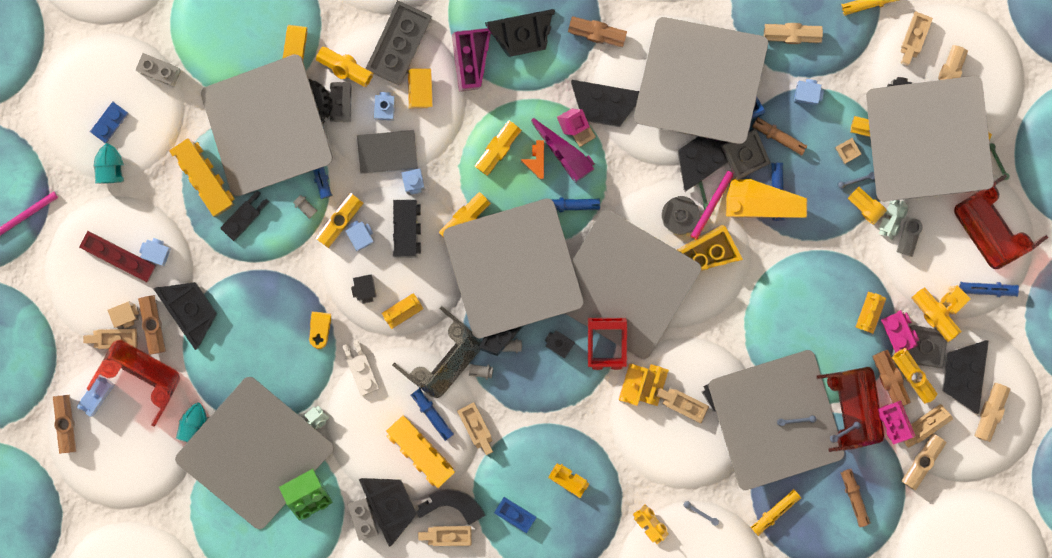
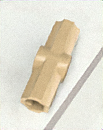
M785 23V25L765 24L764 37L768 41H779L786 44H801V42L822 43L823 29L822 26H806L800 23Z
M952 45L938 79L960 78L962 75L961 69L968 50L961 46Z
M994 383L988 401L982 407L981 419L974 434L975 437L991 442L996 426L1004 415V406L1011 388Z
M933 433L920 453L916 455L913 464L901 482L916 491L928 471L934 466L935 460L947 442ZM924 456L929 461L926 467L920 465V459Z

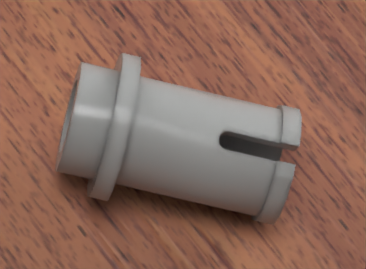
M300 195L293 202L295 208L298 207L310 219L318 210L305 199V196Z
M518 338L511 340L502 352H521L522 340H518Z
M470 364L469 376L483 377L486 380L488 378L492 379L493 367H490V365Z

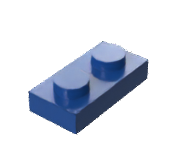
M112 101L90 133L106 144L129 113Z
M503 497L494 512L526 534L537 518L506 497Z

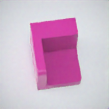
M570 109L557 116L564 134L576 135L590 127L581 109Z

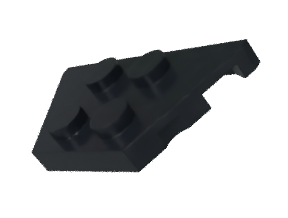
M555 9L485 22V25L508 57L546 50L547 37L551 30L550 23L552 15L555 14Z
M571 80L578 108L583 110L588 122L620 127L637 104L639 91Z
M698 136L677 151L684 192H687L728 163L721 147L722 144L726 143L725 141Z
M192 282L154 288V291L192 347L197 350L217 316V312L198 284Z
M988 340L948 352L946 357L942 391L976 414H979Z
M360 478L359 482L390 547L416 517L417 513L401 479Z

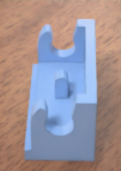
M98 374L77 405V408L85 411V414L90 417L94 416L115 384L101 374Z

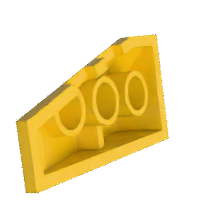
M732 179L727 194L726 216L732 218H807V198L752 179Z

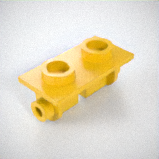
M868 291L855 328L874 334L886 298Z
M412 293L381 314L390 328L393 329L424 308L415 294Z
M650 364L639 401L658 406L660 397L655 394L658 388L663 389L668 369Z
M557 463L548 478L581 498L589 486L587 479L577 474L573 476L570 469L562 463L561 465Z
M646 504L640 510L633 513V519L641 529L648 525L649 528L645 531V534L652 543L655 542L657 545L669 535L666 526L658 521L654 511L647 507Z

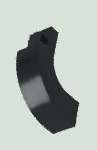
M443 489L429 494L432 502L429 503L427 500L418 505L419 510L416 511L419 518L439 507L451 506L462 513L468 525L486 515L480 504L472 496L455 489Z

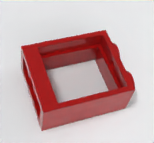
M588 318V367H592L593 370H602L603 367L621 370L622 367H627L626 318ZM593 329H621V358H593Z

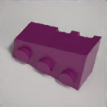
M488 28L457 31L452 34L459 92L478 90L482 85L491 35Z

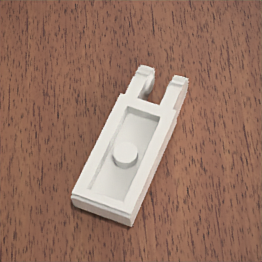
M355 340L354 346L359 356L352 358L347 344L343 345V349L359 393L362 396L379 388L366 354L363 353L359 341Z

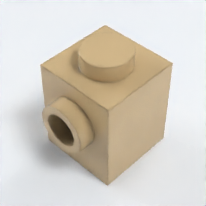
M129 301L107 310L114 328L123 326L125 329L135 325L134 321L139 320L137 317L139 310L136 304H132Z

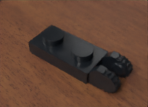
M256 191L248 201H245L220 227L233 241H236L257 219L260 212L270 202L268 199H265L255 209L251 204L260 197L261 193L259 191Z

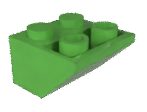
M313 469L279 487L287 506L299 521L309 518L311 514L323 510L333 503L319 476Z

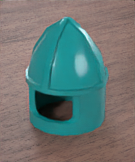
M109 143L102 146L95 156L93 165L95 184L124 182L121 166H124L122 156Z
M195 403L183 413L179 420L177 439L188 442L208 420L201 403Z

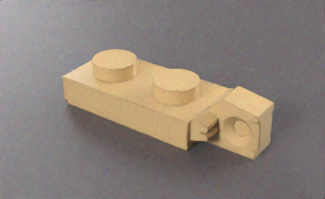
M914 12L901 45L900 52L904 53L901 64L908 66L912 57L917 58L933 20L932 17Z
M137 328L93 330V335L83 336V343H94V348L98 349L138 348Z
M658 388L655 394L664 399L662 404L666 405V407L700 424L709 408L708 405L676 389L670 388L667 392Z
M473 402L457 412L473 444L476 445L477 449L482 447L485 454L489 455L493 452L489 444L493 440L479 410Z
M939 404L911 424L916 436L903 441L904 444L909 448L925 440L952 421L951 414L942 404Z
M471 526L428 527V532H418V541L428 540V545L471 546Z

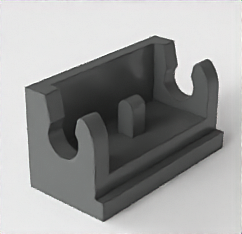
M331 82L330 98H332V103L330 105L332 106V111H330V122H351V82Z

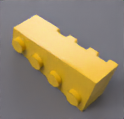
M187 138L169 150L171 155L178 159L179 167L189 176L190 183L196 191L198 190L200 198L213 217L216 218L234 206L233 200L235 198L229 190L225 191L223 188L224 181L219 174H214L212 171L214 166L209 158L205 159L201 154L203 149L198 142L194 143V141Z
M720 225L698 237L697 240L695 239L676 249L701 265V271L743 260L724 225Z
M402 415L386 430L388 433L387 438L393 444L397 443L401 447L400 452L406 458L410 457L414 461L413 466L419 472L423 471L425 473L427 481L433 487L439 488L456 472L405 415Z

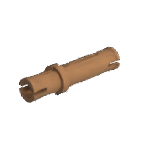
M760 117L756 118L752 128L765 134L766 138H772L800 154V156L803 155L808 145L776 128V125H771L760 119Z
M848 469L840 472L846 488L844 489L845 493H848L859 527L871 524L860 495V486L855 481L853 470Z

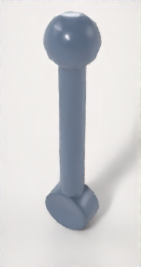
M874 172L851 181L839 182L838 187L844 189L847 185L867 179L873 180L875 179Z
M812 415L809 418L779 419L777 424L784 426L785 424L809 421L815 423L817 418Z
M855 422L853 426L838 435L830 436V441L835 443L838 441V438L854 429H859L861 427L860 422Z
M689 501L684 502L683 506L686 509L690 508L711 521L714 526L719 524L717 518H712L692 506Z

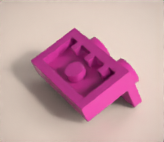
M899 310L897 313L881 319L895 353L904 348L910 350L918 346L917 341H919V337L916 331H912L909 324L912 322L907 312L904 313L902 310Z
M901 400L884 405L878 409L879 417L884 422L887 436L893 445L916 436Z

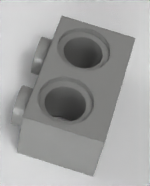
M142 53L136 67L138 73L172 87L175 86L181 72L180 68L145 53Z
M367 497L347 504L358 540L361 541L377 536L379 533Z

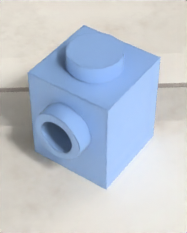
M806 79V82L798 81L794 102L817 105L823 99L824 90H821L822 85L817 84V81L812 79Z
M380 92V95H375L374 119L394 121L395 96H391L389 92Z
M420 168L401 172L406 193L410 192V195L421 193V189H425Z
M357 220L349 224V229L345 230L357 252L374 243L371 237L373 231L369 224L365 225Z
M153 238L152 241L147 240L146 243H142L139 253H141V258L165 266L171 248L164 246V241Z

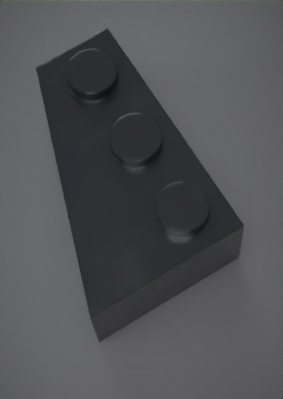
M393 200L394 258H418V254H421V242H418V235H421V223H417V216L421 215V204H417V200Z

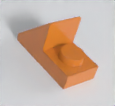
M536 140V145H532V156H536V159H521V162L539 180H544V140Z

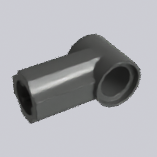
M910 218L904 222L903 232L896 252L913 257L919 235L923 230L920 220ZM914 221L918 228L912 233L909 231L908 225Z

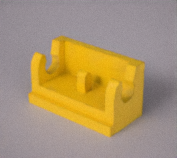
M431 68L409 69L407 71L409 109L432 107Z
M958 285L950 286L948 288L949 291L940 301V303H944L946 300L947 303L951 304L947 308L950 315L956 314L971 299Z
M629 363L618 400L638 406L648 372L647 368Z

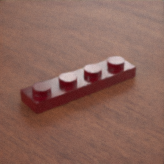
M88 230L79 246L84 251L147 283L157 266Z

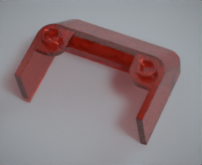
M1006 174L995 179L990 189L975 192L954 208L955 216L988 265L993 269L1004 267L1034 250L1048 239V236L1045 235L1033 242L1026 233L1019 232L1014 235L993 205L1000 197L996 185L1007 177Z
M116 340L109 347L86 389L90 391L99 374L105 378H113L120 369L125 370L155 387L151 393L152 403L159 407L151 421V426L155 427L180 381V375L174 368L123 340Z
M862 367L816 375L817 379L828 378L827 384L830 389L839 393L844 429L839 430L838 434L853 426L855 422H860L861 424L859 429H854L838 438L837 443L839 446L828 448L829 452L857 449L881 443L884 440V429L879 417L878 409L880 405L873 369L871 367Z

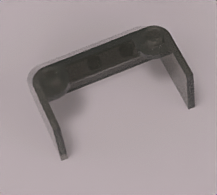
M443 306L439 309L454 321L448 329V335L455 342V345L434 370L430 372L424 367H416L411 373H408L398 363L394 362L392 364L411 382L433 398H439L445 394L481 351L479 347L482 342L481 338H476L472 334V330Z

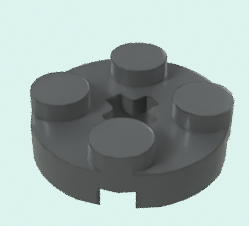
M677 196L670 199L664 205L661 218L663 225L670 232L683 235L691 232L700 220V211L692 199L685 196ZM680 210H683V214L686 215V218H682L681 221H679L678 217L675 216V213H679Z

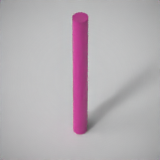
M726 172L693 230L692 238L698 239L733 177L732 172Z
M52 192L0 227V236L57 199V194Z

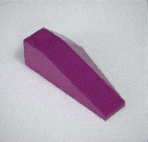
M535 118L531 120L533 126L575 184L594 171L593 165L595 163L589 155L585 157L581 151Z

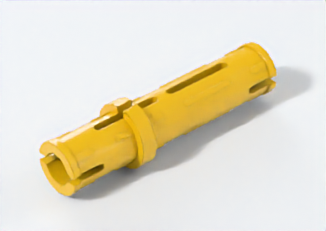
M856 0L841 4V8L844 11L843 15L846 16L877 6L884 7V4L900 0Z
M793 489L767 513L764 512L763 516L750 528L757 536H760L763 531L769 526H773L781 515L801 499L800 495Z

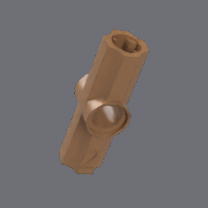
M573 16L568 29V33L585 37L589 41L601 44L604 42L622 48L627 35V31L610 27L606 23L595 20L588 21Z
M155 295L138 298L143 321L142 328L145 331L149 355L166 352L162 322L159 318ZM152 319L157 324L154 330L148 328V322Z
M885 350L873 355V360L880 373V381L888 392L892 403L900 400L903 406L911 403L903 385L902 375L899 369L895 367L889 351Z
M70 394L53 396L54 427L57 431L59 454L77 452L74 434L75 422L72 417ZM62 419L68 421L69 426L67 429L61 427L60 422Z

